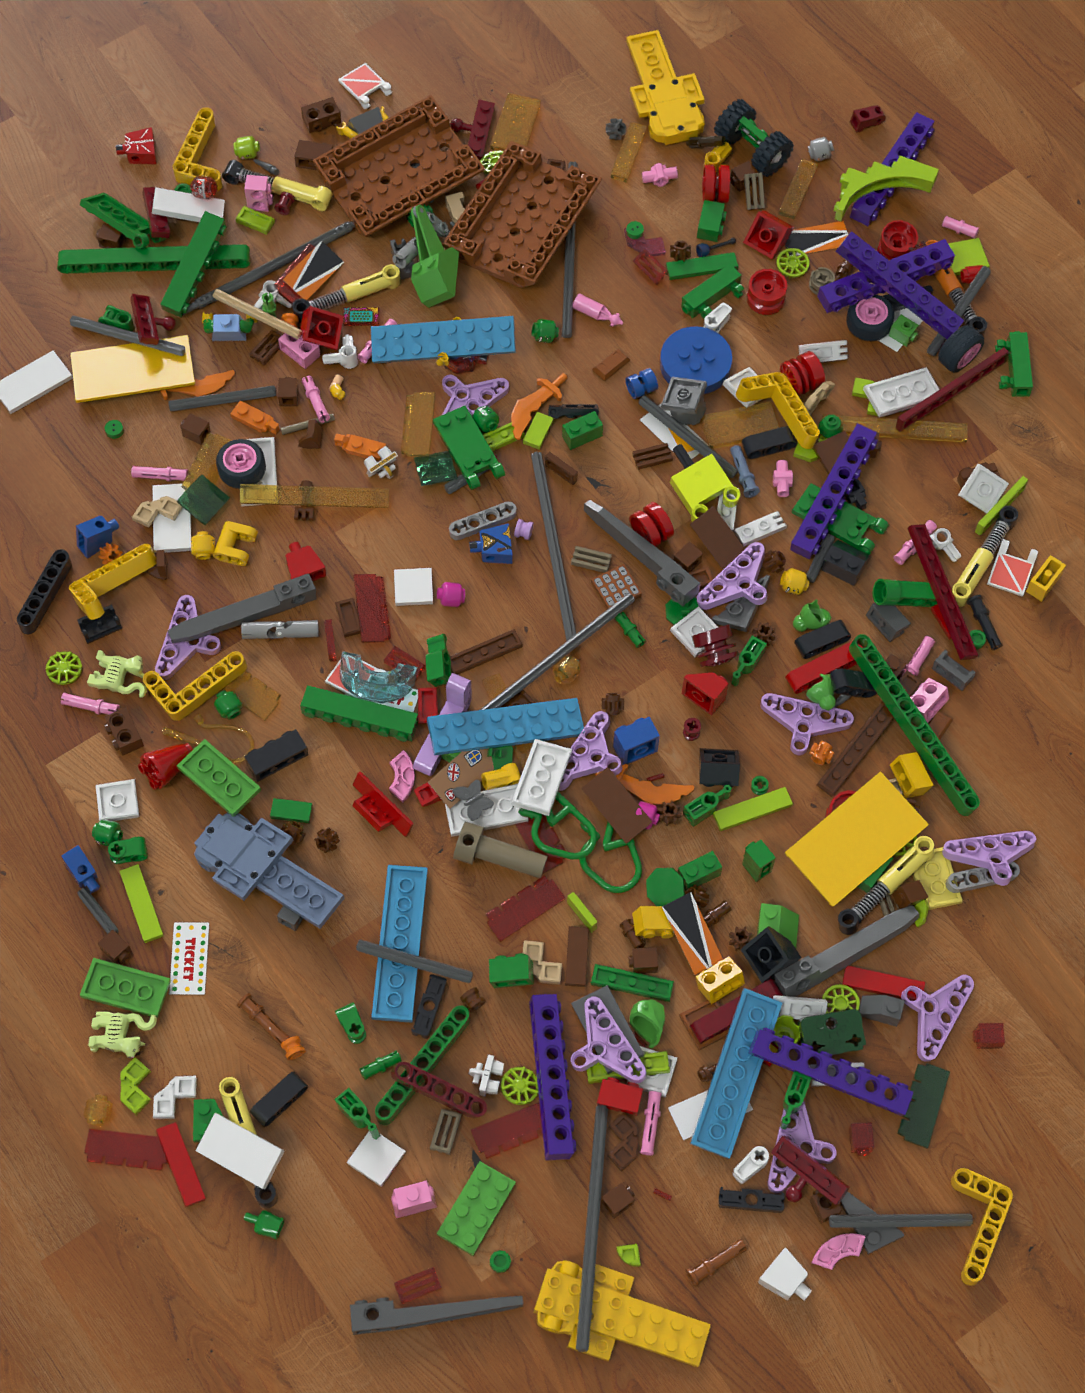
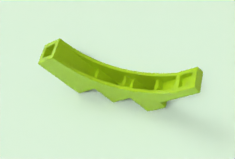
M899 156L897 162H893L892 167L874 161L872 167H868L866 173L848 168L846 174L843 173L839 181L842 184L840 190L842 192L840 194L841 201H837L834 207V212H836L835 220L842 221L847 208L852 203L876 190L891 187H908L931 193L939 169L903 156Z

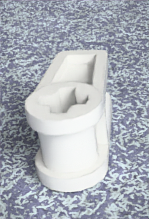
M721 303L705 317V325L703 327L719 333L730 320L732 308L726 303Z
M761 1146L753 1148L736 1166L733 1176L740 1184H744L767 1165L769 1159L767 1149ZM756 1155H757V1156L762 1155V1156H763V1159H762V1160L759 1159V1160L756 1161V1160H755V1157H756Z

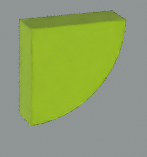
M923 900L913 906L919 913V918L915 921L917 927H921L926 922L929 910L927 900Z
M638 1244L616 1247L622 1261L631 1266H641Z

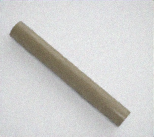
M329 414L330 419L328 421L323 416L325 423L335 421L334 415ZM315 418L319 424H324L319 422L318 418ZM309 420L280 428L282 435L308 428Z

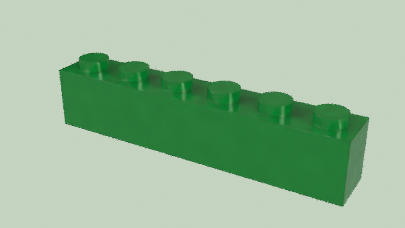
M207 211L204 212L160 303L162 310L180 318L183 317V313H187L191 298L196 296V287L199 282L203 281L204 271L212 262L211 256L214 251L218 250L219 239L226 233L225 219Z
M308 685L300 705L301 712L306 717L321 718L328 723L337 722L344 727L352 726L359 728L363 732H376L380 736L395 737L402 742L413 741L419 722L418 713Z

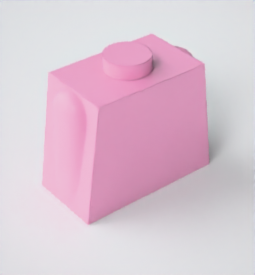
M427 1181L393 1190L391 1200L396 1219L437 1208L434 1190Z

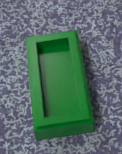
M273 798L270 818L309 823L313 805L308 802Z

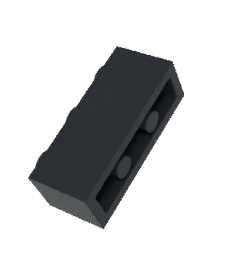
M295 729L285 732L276 740L268 741L259 749L249 751L245 756V760L256 781L259 782L309 754L306 744Z

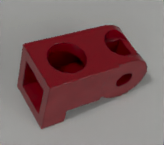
M874 105L854 110L850 123L856 133H859L864 128L882 124L886 116L880 106Z

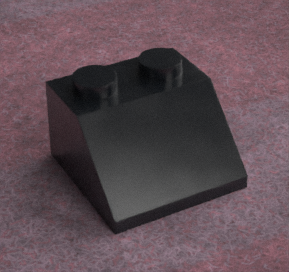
M837 540L832 544L823 559L821 570L855 586L871 555Z
M700 748L699 784L707 787L722 785L723 787L730 785L731 788L739 786L740 759L738 750Z
M770 926L766 927L741 949L762 983L769 979L775 980L774 975L802 958L793 943Z

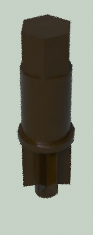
M725 136L690 137V140L686 141V145L689 148L722 146L726 143Z

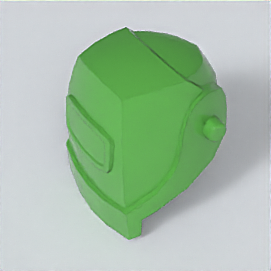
M653 999L641 1000L633 1005L629 1023L642 1038L649 1042V1048H653L659 1043L665 1023L664 1006Z

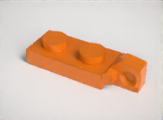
M239 401L230 413L233 419L260 433L269 431L276 435L280 430L279 423L275 422L273 417L242 401Z
M336 434L334 438L335 445L342 447V450H345L347 454L366 459L373 456L377 462L381 461L378 451L386 446V443L352 434H347L346 436Z

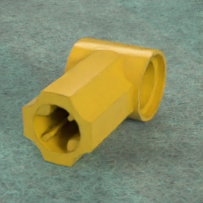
M726 142L725 145L716 146L705 156L704 164H713L716 173L719 165L732 152L729 143Z
M509 763L501 767V769L482 773V785L486 790L518 784L521 775L517 764Z

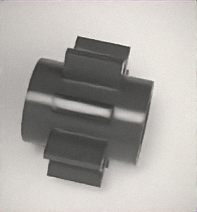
M610 119L611 123L606 124L605 128L609 139L621 140V135L626 134V125L622 122V119Z

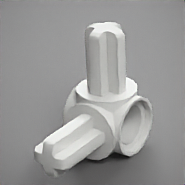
M266 281L259 294L260 298L254 305V307L262 310V295L268 293L269 297L270 292H273L271 294L273 295L274 303L279 302L288 308H292L295 300L282 293V289L279 288L275 281Z
M348 334L342 338L343 347L339 349V353L324 354L322 356L324 364L341 363V366L343 365L348 369L354 368L358 364L357 349L353 345V337Z
M940 528L930 535L935 549H943L952 562L957 561L961 557V554L953 545V539L947 529ZM937 534H944L946 541H938Z

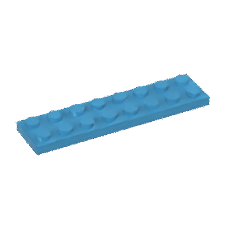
M514 316L371 326L372 362L386 363L439 359L438 357H443L437 356L441 352H445L449 358L516 353Z
M577 698L427 717L434 756L534 743L535 739L549 741L578 737L584 729Z
M388 865L379 945L419 956L428 868ZM378 957L372 1020L413 1022L418 968Z
M746 988L742 990L690 1142L691 1145L730 1159L763 1059L748 1054L757 1030H763L764 1027L774 1030L782 1002Z

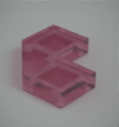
M624 228L627 245L647 257L665 255L666 250L662 237L645 239L643 234L639 239H631L627 236L626 228Z

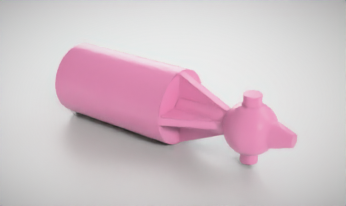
M578 294L573 303L574 309L596 320H610V326L612 327L618 324L623 325L619 313L611 315L604 305L582 294Z

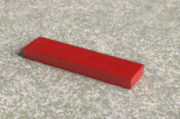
M852 966L845 967L842 985L852 989L902 999L901 994L903 990L907 987L915 986L922 991L925 988V982ZM908 991V999L915 1001L916 994L913 991Z
M176 1122L156 1129V1134L185 1208L205 1201L204 1192Z

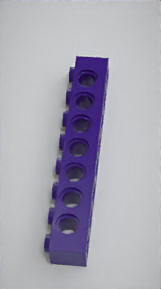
M916 112L882 164L892 167L893 162H897L899 156L916 161L919 155L918 151L924 149L927 138H931L934 133V120ZM895 188L876 190L859 198L852 206L850 218L869 226L871 221L877 219L878 211L885 207L886 199L893 195Z
M852 231L835 251L945 339H948L964 322L961 317Z
M946 239L889 261L901 271H904L911 279L917 281L920 277L929 276L938 270H945L951 267L955 254ZM860 271L821 286L817 297L826 313L839 311L842 307L848 305L852 306L860 300L870 299L874 295L883 294L886 291Z
M857 423L792 540L790 551L809 560L813 554L816 555L821 546L819 542L821 539L825 540L829 532L827 529L829 524L833 525L837 518L836 511L842 509L845 503V495H849L854 485L852 482L854 479L858 480L862 472L860 469L862 464L866 465L869 460V451L874 450L878 443V440H876L877 432ZM856 446H862L864 448L858 449ZM849 460H853V461H855L856 463H855V464H850L848 461H849ZM841 475H845V476H847L848 478H847V479H842L840 476H841ZM832 490H837V491H839L840 493L834 494V493H832L831 491H832ZM824 505H829V506H831V508H830V509H826V508H824L823 506H824ZM815 520H821L823 523L817 524ZM813 535L815 538L808 539L806 536Z
M557 994L532 995L529 1007L545 1160L570 1159L574 1152H576L575 1139L572 1140L574 1122L573 1119H570L569 1113L572 1110V1103L567 1095L570 1085L569 1080L565 1076V1072H567V1060L563 1058L565 1041L561 1040V1033L563 1032V1022L559 1020L561 1003L557 1001ZM542 1015H549L551 1020L544 1019ZM544 1034H550L553 1040L547 1039ZM547 1053L553 1054L555 1059H549ZM549 1073H554L557 1079L550 1078ZM551 1093L558 1094L560 1099L552 1098ZM553 1113H559L562 1119L554 1118ZM555 1133H561L564 1140L557 1139Z
M764 1027L763 1030L759 1029L756 1031L748 1054L792 1072L795 1071L811 1077L814 1081L900 1116L906 1115L914 1093L908 1090V1085L900 1082L893 1084L889 1082L890 1078L878 1074L876 1077L871 1075L869 1069L860 1066L858 1069L851 1066V1062L844 1059L839 1061L832 1059L833 1055L821 1051L817 1053L813 1051V1047L802 1043L800 1046L793 1043V1038L785 1035L781 1038L774 1035L775 1031ZM772 1041L778 1044L779 1049L776 1053H773L769 1048ZM791 1049L795 1050L798 1054L795 1061L789 1058V1051ZM810 1057H813L817 1062L814 1069L808 1065ZM829 1065L834 1066L836 1069L833 1077L827 1073ZM848 1073H852L855 1077L853 1084H849L846 1080ZM868 1080L874 1085L872 1092L866 1090L865 1084ZM887 1088L893 1092V1097L890 1100L885 1097V1090Z

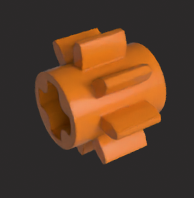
M106 543V546L99 548L101 551L98 558L104 559L102 564L106 565L121 556L123 552L117 550L118 545L113 544L111 546V544Z
M820 741L819 744L814 743L809 752L812 755L811 760L818 765H824L825 762L829 764L834 755V752H832L833 747L824 741Z

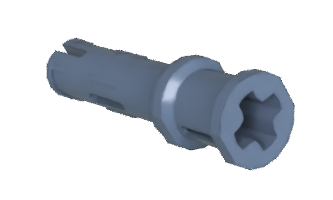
M735 445L731 447L730 452L740 475L739 483L744 488V496L751 498L756 496L760 489L755 484L754 474L749 471L741 446Z

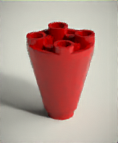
M188 743L146 752L140 756L141 763L138 764V769L147 776L149 785L153 790L161 789L180 772L177 765L193 749Z

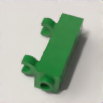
M731 264L727 265L682 297L681 308L683 312L691 318L701 314L702 318L705 319L712 312L710 306L731 291L736 298H740L743 296L742 291L744 290V287L740 284L742 275Z
M1019 331L1009 332L1007 341L999 339L997 340V345H995V352L1002 348L1008 350L1010 377H1000L999 389L1011 388L1012 397H1030L1033 382L1027 332Z

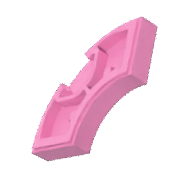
M403 750L390 762V766L395 773V779L389 787V791L402 803L412 792L415 780L412 761Z
M842 1234L831 1238L818 1249L812 1263L832 1270L836 1262L841 1258L850 1255H860L865 1236L860 1234Z

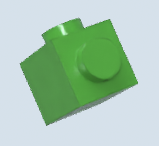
M901 314L891 326L889 336L907 347L910 342H914L918 337L919 333H917L919 325Z

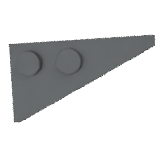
M766 575L760 578L757 583L767 589L770 576ZM758 592L754 594L753 597L759 599L763 597L764 594ZM745 597L735 599L734 602L729 603L725 607L726 610L720 615L713 616L712 621L722 626L730 624V627L733 629L747 632L759 605L753 604Z
M848 1191L840 1202L846 1215L877 1214ZM853 1227L856 1234L865 1236L863 1247L868 1255L905 1236L896 1227Z

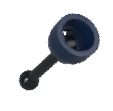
M732 237L728 241L712 246L704 243L696 245V253L698 257H706L710 254L711 249L727 244H735L736 238Z

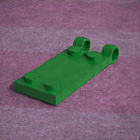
M105 192L83 198L80 201V206L86 209L87 212L94 214L123 233L125 237L132 239L134 246L138 249L149 245V238L146 234H150V238L154 243L166 240V238L151 237L148 220Z
M465 405L433 419L436 430L471 490L481 486L476 474L489 468L495 479L505 476L502 464L496 459Z
M810 483L792 509V514L804 520L821 488ZM845 502L842 509L836 511L837 518L834 524H829L827 529L829 530L828 533L870 555L875 548V544L870 539L863 538L869 528L878 534H884L889 524L886 520L875 518ZM824 505V506H823V507L826 508V509H830V508H831V506H829V505ZM815 520L817 524L823 523L821 520Z

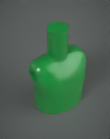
M266 1210L261 1211L259 1216L248 1212L244 1216L245 1221L255 1224V1233L276 1240L285 1222V1218L276 1216Z

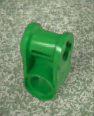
M107 305L105 308L106 312L98 319L100 323L132 332L135 329L131 314L112 305Z
M144 837L114 841L108 847L110 859L114 864L140 862L148 858Z
M354 1002L335 1010L337 1018L349 1040L354 1044L362 1043L366 1039V1031Z

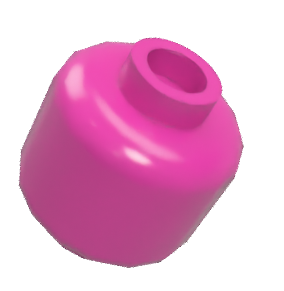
M444 582L441 588L437 589V599H440V603L443 606L459 607L461 603H464L465 589L459 583Z
M640 801L638 805L652 820V823L645 828L649 830L653 825H657L660 814L657 813L655 805ZM640 808L637 809L636 815H642Z

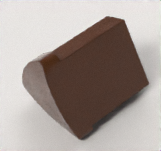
M316 419L309 420L307 435L299 440V447L307 449L321 448L323 428Z
M157 550V564L146 571L155 578L166 580L167 559L165 551Z

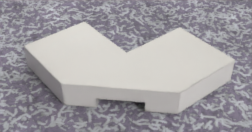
M175 1076L161 1092L154 1096L153 1118L175 1119V1099L196 1098L197 1077Z

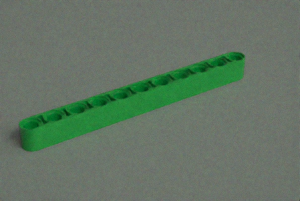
M243 244L219 245L218 250L214 251L211 256L212 262L210 266L206 267V269L246 268L250 265V248ZM188 246L144 247L141 249L61 250L58 252L57 270L65 274L177 270Z
M865 634L856 636L849 646L850 654L956 810L963 816L971 815L980 805L978 796L871 639Z

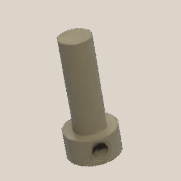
M464 822L455 847L453 859L472 865L475 858L541 879L548 856L484 836V827ZM468 840H471V841L474 842V843H473L472 845H470V846H466V845L464 844V843H465L466 841H468Z

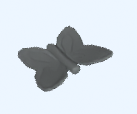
M479 780L472 782L468 788L463 786L452 790L455 797L460 800H468L464 802V805H469L467 816L471 821L478 819L482 810L489 809L494 805L492 800L483 797L484 793H480L481 782Z

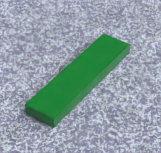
M735 252L686 259L685 261L666 262V269L669 280L715 274L729 264L738 270V263Z
M598 964L594 966L591 985L603 988L608 985L611 990L670 1002L674 983L671 980Z

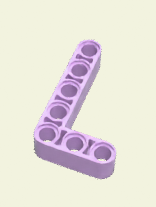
M455 673L451 674L446 685L447 701L439 715L467 712L472 700L471 680ZM430 733L414 761L413 769L431 777L442 757L441 755L434 756Z

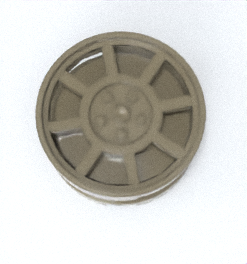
M825 267L813 270L809 281L810 290L818 295L821 286L835 281L834 273Z

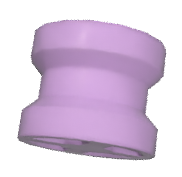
M518 519L514 537L521 536L526 540H530L534 523H526L522 519Z

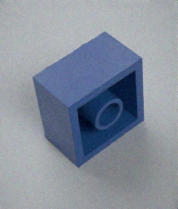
M650 716L639 718L633 724L620 726L614 731L613 748L622 765L630 764L658 752L660 735Z

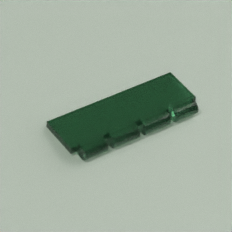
M928 1063L925 1066L917 1064L914 1079L921 1082L912 1081L910 1090L914 1093L911 1099L915 1100V1102L910 1101L906 1115H903L904 1118L910 1120L901 1119L897 1134L905 1136V1141L924 1148L929 1147L950 1071Z

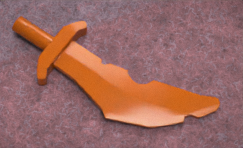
M230 370L208 375L202 380L195 379V385L160 390L164 400L168 399L167 391L180 392L195 397L215 393L225 386V382L233 378L235 371Z
M565 373L561 374L552 383L547 379L537 378V385L541 386V388L517 400L511 414V424L514 427L513 434L516 440L521 439L524 430L531 421L530 414L538 411L541 403L546 402L552 396L557 398V401H561L562 395L558 387L568 379Z
M627 764L622 765V771L615 775L627 791L642 801L653 805H662V802L666 804L671 801L675 802L680 800L681 796H687L694 791L693 785L685 786L663 783L661 786H655L651 781H639V779L624 774L628 770Z

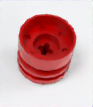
M902 220L888 223L882 230L877 252L887 260H891L915 251L918 241L917 230L913 225Z
M807 351L798 355L796 359L791 358L780 364V373L787 377L798 396L806 394L809 389L819 388L826 381L823 367L812 351Z

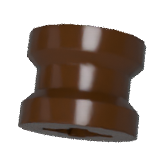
M476 987L466 991L460 997L462 1003L467 1005L469 1013L476 1011L486 1002L483 997H480L479 990Z

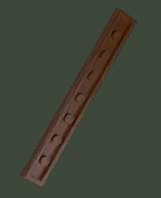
M908 670L899 679V682L910 697L922 683L920 679ZM883 701L817 783V786L831 797L894 719Z

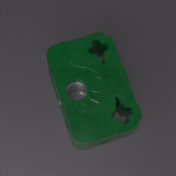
M856 1009L803 1017L798 1021L801 1044L804 1043L810 1046L812 1044L822 1045V1047L815 1049L817 1053L824 1051L834 1055L862 1050L863 1045H866L862 1017ZM828 1018H830L831 1021H834V1025L831 1026L832 1029H830L829 1026H826ZM853 1037L858 1039V1042H855L854 1044L850 1042H845L849 1041V1039H852Z

